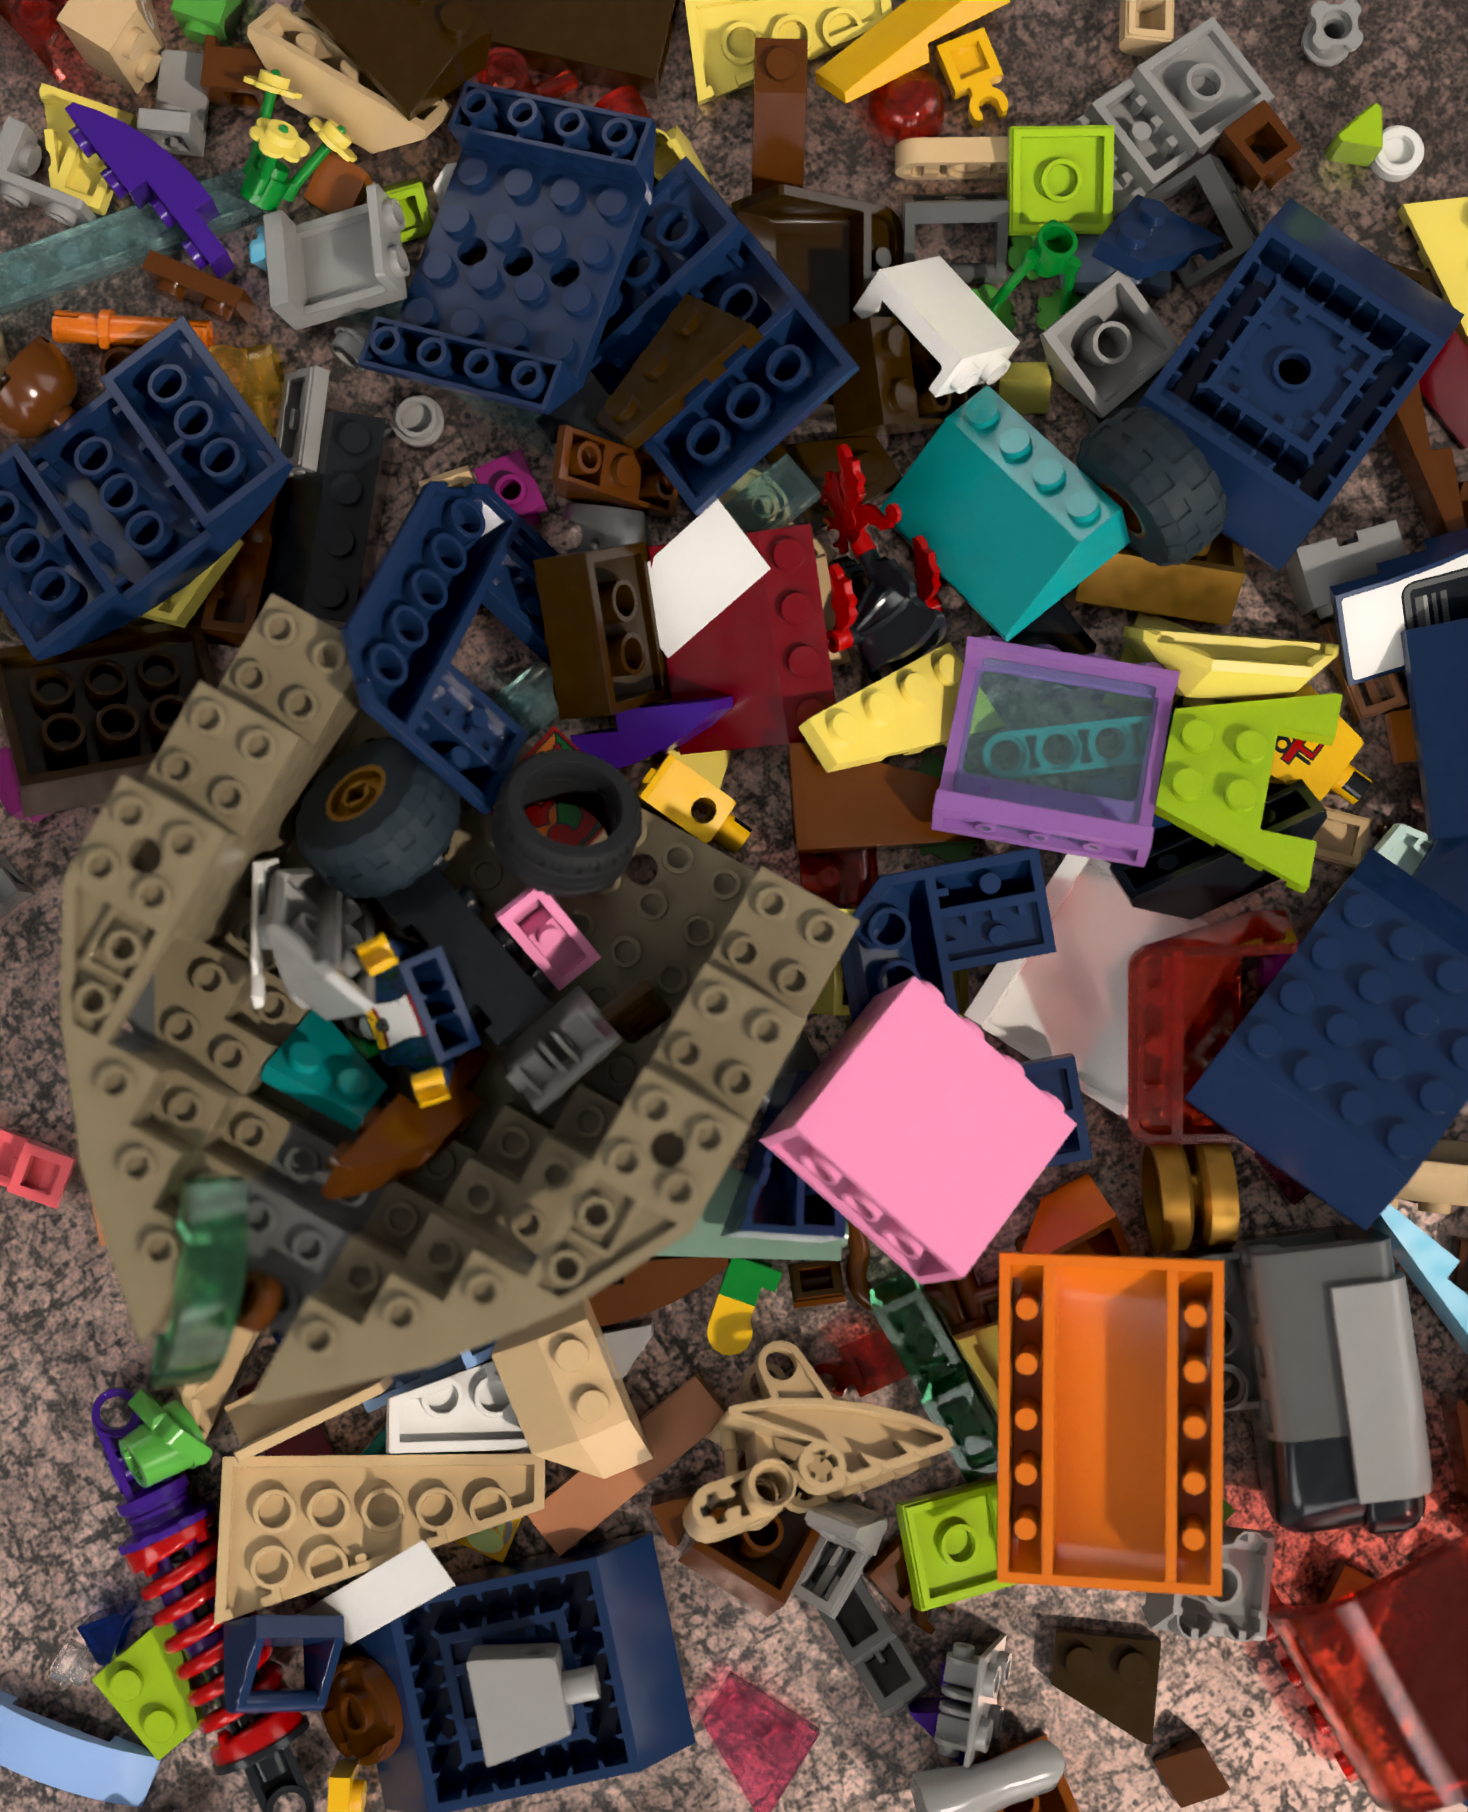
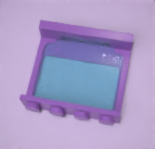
M993 635L982 636L981 638L968 636L964 667L940 786L936 791L931 829L1145 867L1154 832L1152 822L1172 701L1180 671L1165 669L1163 665L1154 662L1132 664L1115 661L1110 656L1101 653L1079 655L1061 652L1057 647L1047 644H1038L1033 647L1006 642L1002 637Z

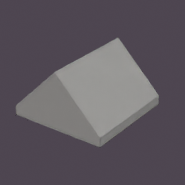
M1117 269L1039 335L1053 380L1100 418H1104L1164 367L1179 347L1129 276Z

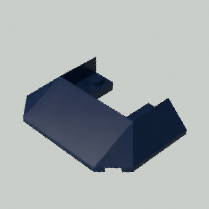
M429 481L420 490L343 626L341 634L361 708L483 815L492 812L502 782L511 771L528 733L453 666L451 661L482 603L539 658L551 667L549 651L544 639L545 627L540 597L535 585L536 573L533 560L560 554L487 484L470 483L463 488L448 487L447 482Z
M1025 848L879 876L852 915L860 920V923L840 957L851 1021L853 1023L874 996L914 976L918 980L926 981L936 987L944 997L943 1003L960 1017L952 976L953 971L1057 952L1039 849ZM1072 1053L1018 1062L1024 1069V1076L1039 1090L1049 1092L1059 1099L1065 1108L1064 1113L1076 1123L1074 1129L1045 1168L1093 1159L1075 1056Z

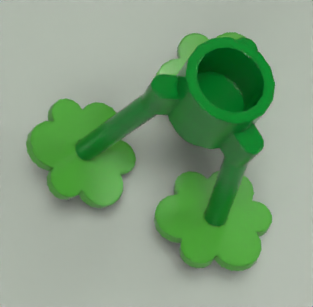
M1050 220L1043 225L1036 236H1010L1012 247L1007 252V263L1014 271L999 290L988 284L982 285L979 290L971 288L1010 332L1015 329L1016 321L1011 315L1014 311L1013 304L1007 297L1024 276L1029 280H1036L1040 276L1050 278L1061 273L1064 274L1062 289L1055 290L1052 297L1044 296L1038 301L1037 306L1040 312L1037 314L1036 324L1042 330H1046L1083 298L1077 297L1074 292L1075 277L1082 265L1081 260L1074 256L1078 248L1076 233L1069 226L1056 220Z

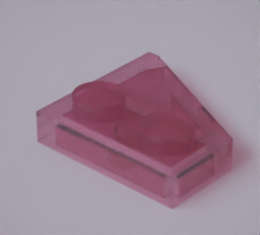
M731 1671L703 1714L702 1723L755 1812H772L820 1735L817 1726Z

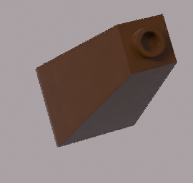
M792 743L788 746L787 763L795 858L980 844L985 840L931 829L936 791L939 789L941 781L939 777L879 762L827 773L810 745Z

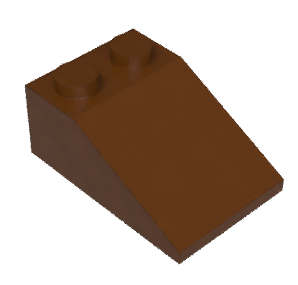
M743 1451L738 1456L739 1472L747 1470L745 1452ZM797 1484L794 1496L801 1493V1500H809L808 1493ZM757 1491L759 1496L765 1499L764 1495ZM726 1505L716 1510H710L707 1507L703 1517L713 1516L715 1521H717L728 1510V1507ZM784 1507L768 1525L760 1530L745 1531L707 1544L698 1542L691 1537L678 1561L769 1617L785 1606L820 1534L806 1524L807 1522L804 1519L807 1512L796 1513Z

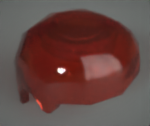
M918 67L867 94L866 110L870 124L876 128L886 145L891 149L895 150V145L905 139L937 137L944 128L945 100L943 91L936 78L926 69Z

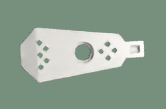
M266 858L253 862L251 996L254 1009L261 1008L265 1003L264 950H272L265 929L269 877L276 870L280 869L279 858Z

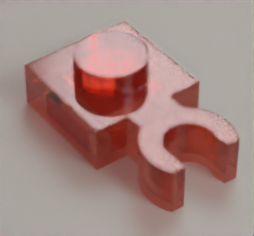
M889 1326L839 1348L838 1350L844 1361L843 1364L840 1365L836 1362L828 1361L813 1368L818 1376L828 1373L834 1377L836 1387L832 1393L841 1397L845 1396L851 1384H854L861 1398L910 1375Z

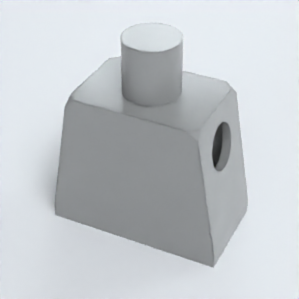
M557 1643L479 1645L472 1647L466 1661L487 1767L568 1736L572 1732L575 1720L572 1704L601 1698L596 1666L590 1665L565 1671L561 1647Z

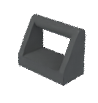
M1207 154L1144 196L1145 198L1156 199L1165 204V201L1201 184L1233 248L1201 268H1198L1194 258L1191 256L1185 268L1176 270L1186 291L1236 268L1260 235V231L1223 160L1211 154Z
M1004 192L901 194L903 264L915 261V224L993 222L994 262L947 264L966 284L1005 283L1007 274L1009 200Z

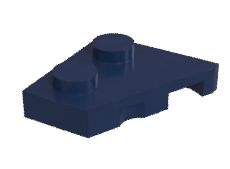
M1137 194L1099 237L1092 257L1136 280L1155 276L1159 271H1174L1185 268L1191 256L1200 254L1206 261L1214 260L1225 239L1173 213L1164 203Z

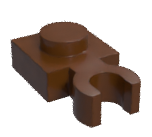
M899 1534L863 1570V1574L895 1611L902 1615L910 1607V1616L914 1624L932 1635L935 1628L927 1619L928 1610L921 1612L914 1608L902 1539ZM953 1603L940 1606L942 1610L950 1615L955 1611Z

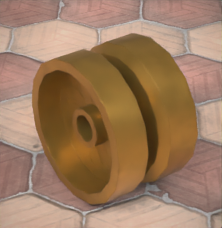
M1221 1130L1194 1132L1186 1143L1185 1151L1173 1134L1146 1136L1143 1139L1141 1148V1190L1147 1230L1152 1247L1156 1253L1178 1252L1188 1249L1193 1234L1204 1249L1235 1246L1239 1234V1193L1232 1152Z

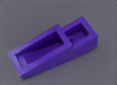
M733 697L648 704L616 714L617 728L597 729L571 735V742L583 753L586 752L597 756L599 759L602 758L606 763L612 764L613 768H623L658 757L687 743L715 724L734 707Z

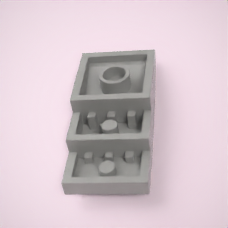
M1212 16L1137 66L1130 78L1091 103L1084 115L1067 126L1115 125L1114 221L1137 194L1144 197L1188 168L1214 148L1225 128L1261 101L1265 100L1269 104L1275 96Z

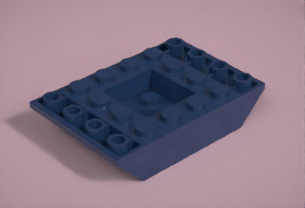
M1290 198L1268 222L1147 390L1137 407L1144 406L1151 408L1156 413H1161L1176 427L1178 426L1187 435L1188 439L1198 447L1219 478V483L1227 498L1226 506L1228 511L1224 527L1220 533L1279 573L1442 350L1464 314ZM1288 359L1300 361L1307 371L1306 381L1298 385L1286 383L1279 375V364Z
M652 1531L570 1548L560 1557L556 1552L448 1574L455 1586L352 1643L354 1655L360 1654L370 1657L385 1670L396 1688L402 1706L404 1728L400 1746L391 1757L376 1763L385 1809L401 1812H453L643 1771L696 1742ZM557 1643L561 1647L565 1671L590 1665L596 1666L601 1698L572 1704L575 1720L571 1734L499 1764L486 1766L466 1665L472 1647L479 1645Z

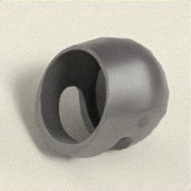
M566 503L562 517L576 522L583 531L581 543L575 548L566 550L567 553L647 541V548L652 546V538L644 512L602 505Z

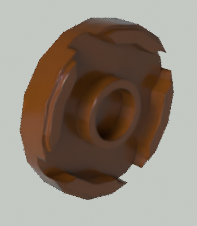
M355 1654L338 1661L325 1708L321 1711L327 1733L336 1748L347 1758L354 1755L360 1760L357 1764L364 1767L376 1764L391 1757L400 1746L404 1726L402 1706L396 1688L385 1670L370 1657Z

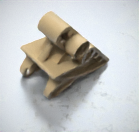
M783 1340L772 1341L763 1347L756 1357L755 1364L750 1366L741 1378L739 1389L743 1403L730 1406L709 1434L710 1441L722 1445L726 1477L699 1488L684 1508L682 1517L684 1528L694 1540L705 1544L714 1543L745 1531L760 1530L768 1525L784 1507L792 1512L805 1513L810 1508L840 1501L854 1496L860 1491L865 1492L887 1484L893 1479L898 1480L923 1471L932 1464L929 1457L948 1451L954 1446L948 1429L916 1415L874 1404L852 1402L828 1391L797 1346ZM780 1352L790 1357L794 1366L792 1377H786L783 1370L776 1364L766 1362L767 1356L771 1353ZM755 1374L761 1399L753 1394L750 1387L751 1377ZM738 1450L745 1452L747 1470L739 1472ZM797 1484L808 1493L809 1500H801V1493L794 1496ZM757 1491H759L761 1494H763L764 1497H765V1499H763L761 1496H759V1494H758ZM706 1504L710 1510H716L726 1505L728 1507V1510L717 1521H715L713 1516L704 1518L701 1514V1510Z

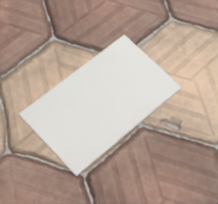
M719 499L711 504L653 557L652 568L651 562L647 563L659 644L667 658L672 656L771 569Z

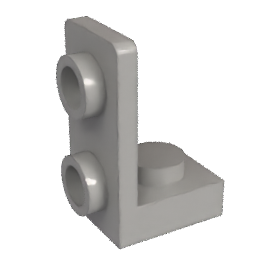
M164 49L161 52L162 60L160 61L155 109L139 108L137 122L139 132L149 137L170 154L204 157L210 101L200 86L204 55L202 52Z
M7 116L0 133V197L21 208H27L29 202L45 208L44 212L47 216L67 226L74 227L76 221L93 227L97 217L83 200L28 179L29 175L35 174L39 168L42 158L41 146L43 143L27 123Z

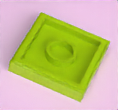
M1115 125L1011 126L1008 128V236H1036L1040 228L1050 220L1064 223L1076 235H1102L1113 223Z
M985 1478L895 1503L915 1609L923 1612L1016 1585V1583L997 1582L998 1483L996 1479Z

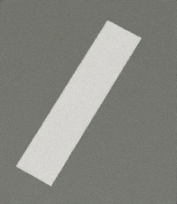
M422 1540L296 1615L344 1616L345 1638L342 1645L343 1649L452 1588L455 1584L428 1545Z

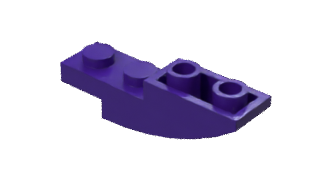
M74 102L65 108L75 125L68 133L87 158L96 153L107 168L100 172V174L119 200L128 194L138 209L149 203L168 229L176 224L187 238V240L181 243V246L199 270L208 265L216 277L220 279L235 268L226 249L206 225L220 215L212 197L181 163L149 137L116 118Z

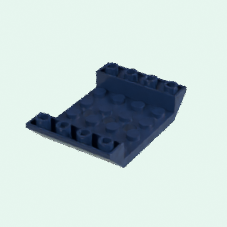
M465 81L448 125L449 130L462 147V151L407 292V298L404 300L397 321L375 316L357 364L363 369L549 415L584 386L653 199L656 123L653 119ZM478 247L487 248L486 256L482 261L473 266L465 265L469 252ZM525 257L533 258V264L528 272L520 276L510 275L512 266L519 259ZM569 268L580 269L579 276L574 283L567 287L556 286L557 279L564 270Z

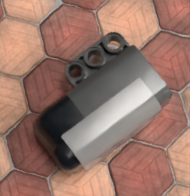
M1354 1224L1239 1237L1237 1238L1236 1245L1233 1247L1217 1249L1199 1248L1187 1253L1183 1258L1224 1260V1320L1226 1326L1224 1331L1223 1370L1231 1372L1233 1379L1230 1388L1223 1392V1411L1230 1412L1247 1409L1251 1411L1260 1483L1272 1519L1280 1527L1294 1533L1363 1526L1368 1533L1378 1535L1404 1532L1416 1527L1424 1517L1425 1495L1433 1491L1434 1486L1405 1273L1394 1267L1390 1236L1372 1226L1366 1231H1362Z

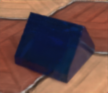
M130 1599L95 1612L77 1627L97 1664L106 1667L123 1651L139 1607L137 1601Z

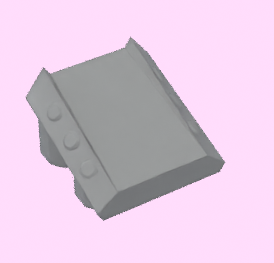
M1222 1526V1597L1147 1592L1146 1603L1141 1608L1150 1629L1172 1631L1186 1639L1202 1640L1208 1635L1227 1637L1236 1642L1265 1640L1275 1542L1273 1533L1271 1531Z

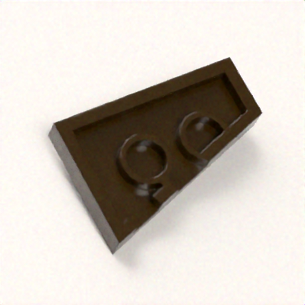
M686 293L677 307L672 310L668 319L646 349L639 355L637 361L622 382L609 396L593 422L606 434L636 450L684 408L685 396L705 378L713 383L727 371L722 364L743 345L751 350L764 336L754 325Z

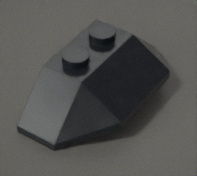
M1302 779L1288 780L1285 784L1269 782L1261 830L1312 840L1327 819L1326 809ZM1174 824L1169 828L1153 832L1151 849L1145 867L1113 862L1109 867L1111 875L1132 907L1189 920L1281 879L1264 869L1260 872L1243 863L1244 858L1217 843L1212 846Z

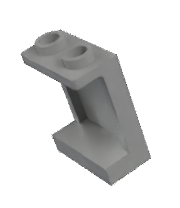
M377 183L366 186V204L297 225L282 210L263 215L270 306L294 330L407 298L405 277L410 274V265L406 252L402 247L400 230L405 229L404 214L399 202L395 198L391 199Z

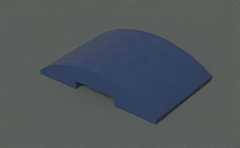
M685 156L653 187L651 205L592 361L590 371L599 379L611 395L686 293L754 325L764 336L751 350L743 345L722 364L727 371L713 383L705 378L685 396L684 408L643 443L644 447L691 510L699 516L860 368L834 332L780 265L696 166ZM569 268L557 280L556 286L567 287L574 283L579 276L580 269Z
M183 315L102 376L100 380L107 390L33 447L26 450L16 442L0 454V607L32 656L38 661L65 653L117 630L161 604L192 582L249 530L272 502L293 469V465Z

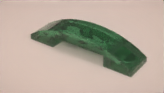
M243 1175L184 1180L175 1231L184 1246L169 1330L166 1333L157 1334L149 1380L153 1390L210 1382L216 1375L228 1351L239 1313L247 1257L248 1194L247 1181Z

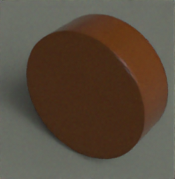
M258 1269L251 1270L243 1275L233 1288L229 1299L228 1314L231 1323L252 1333H260L269 1327L278 1314L282 1303L283 1286L281 1280Z

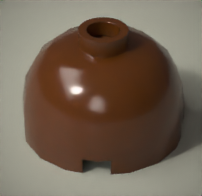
M43 335L36 337L3 370L6 373L0 379V431L8 436L19 439L36 438L48 429L54 431L77 413L70 406L78 391L77 376L71 363Z

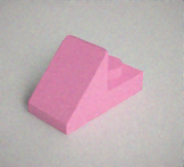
M528 887L495 914L498 921L559 991L602 958L552 894L546 895L544 892H537L536 889Z

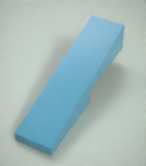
M1389 1204L1372 1223L1373 1228L1390 1236L1392 1254L1464 1353L1468 1355V1295L1447 1279L1460 1261Z

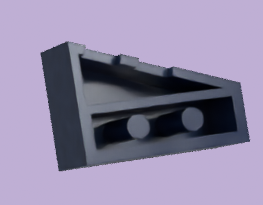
M797 1070L777 1079L721 1236L825 1243L845 1238L846 1218L759 1141L812 1075V1071Z

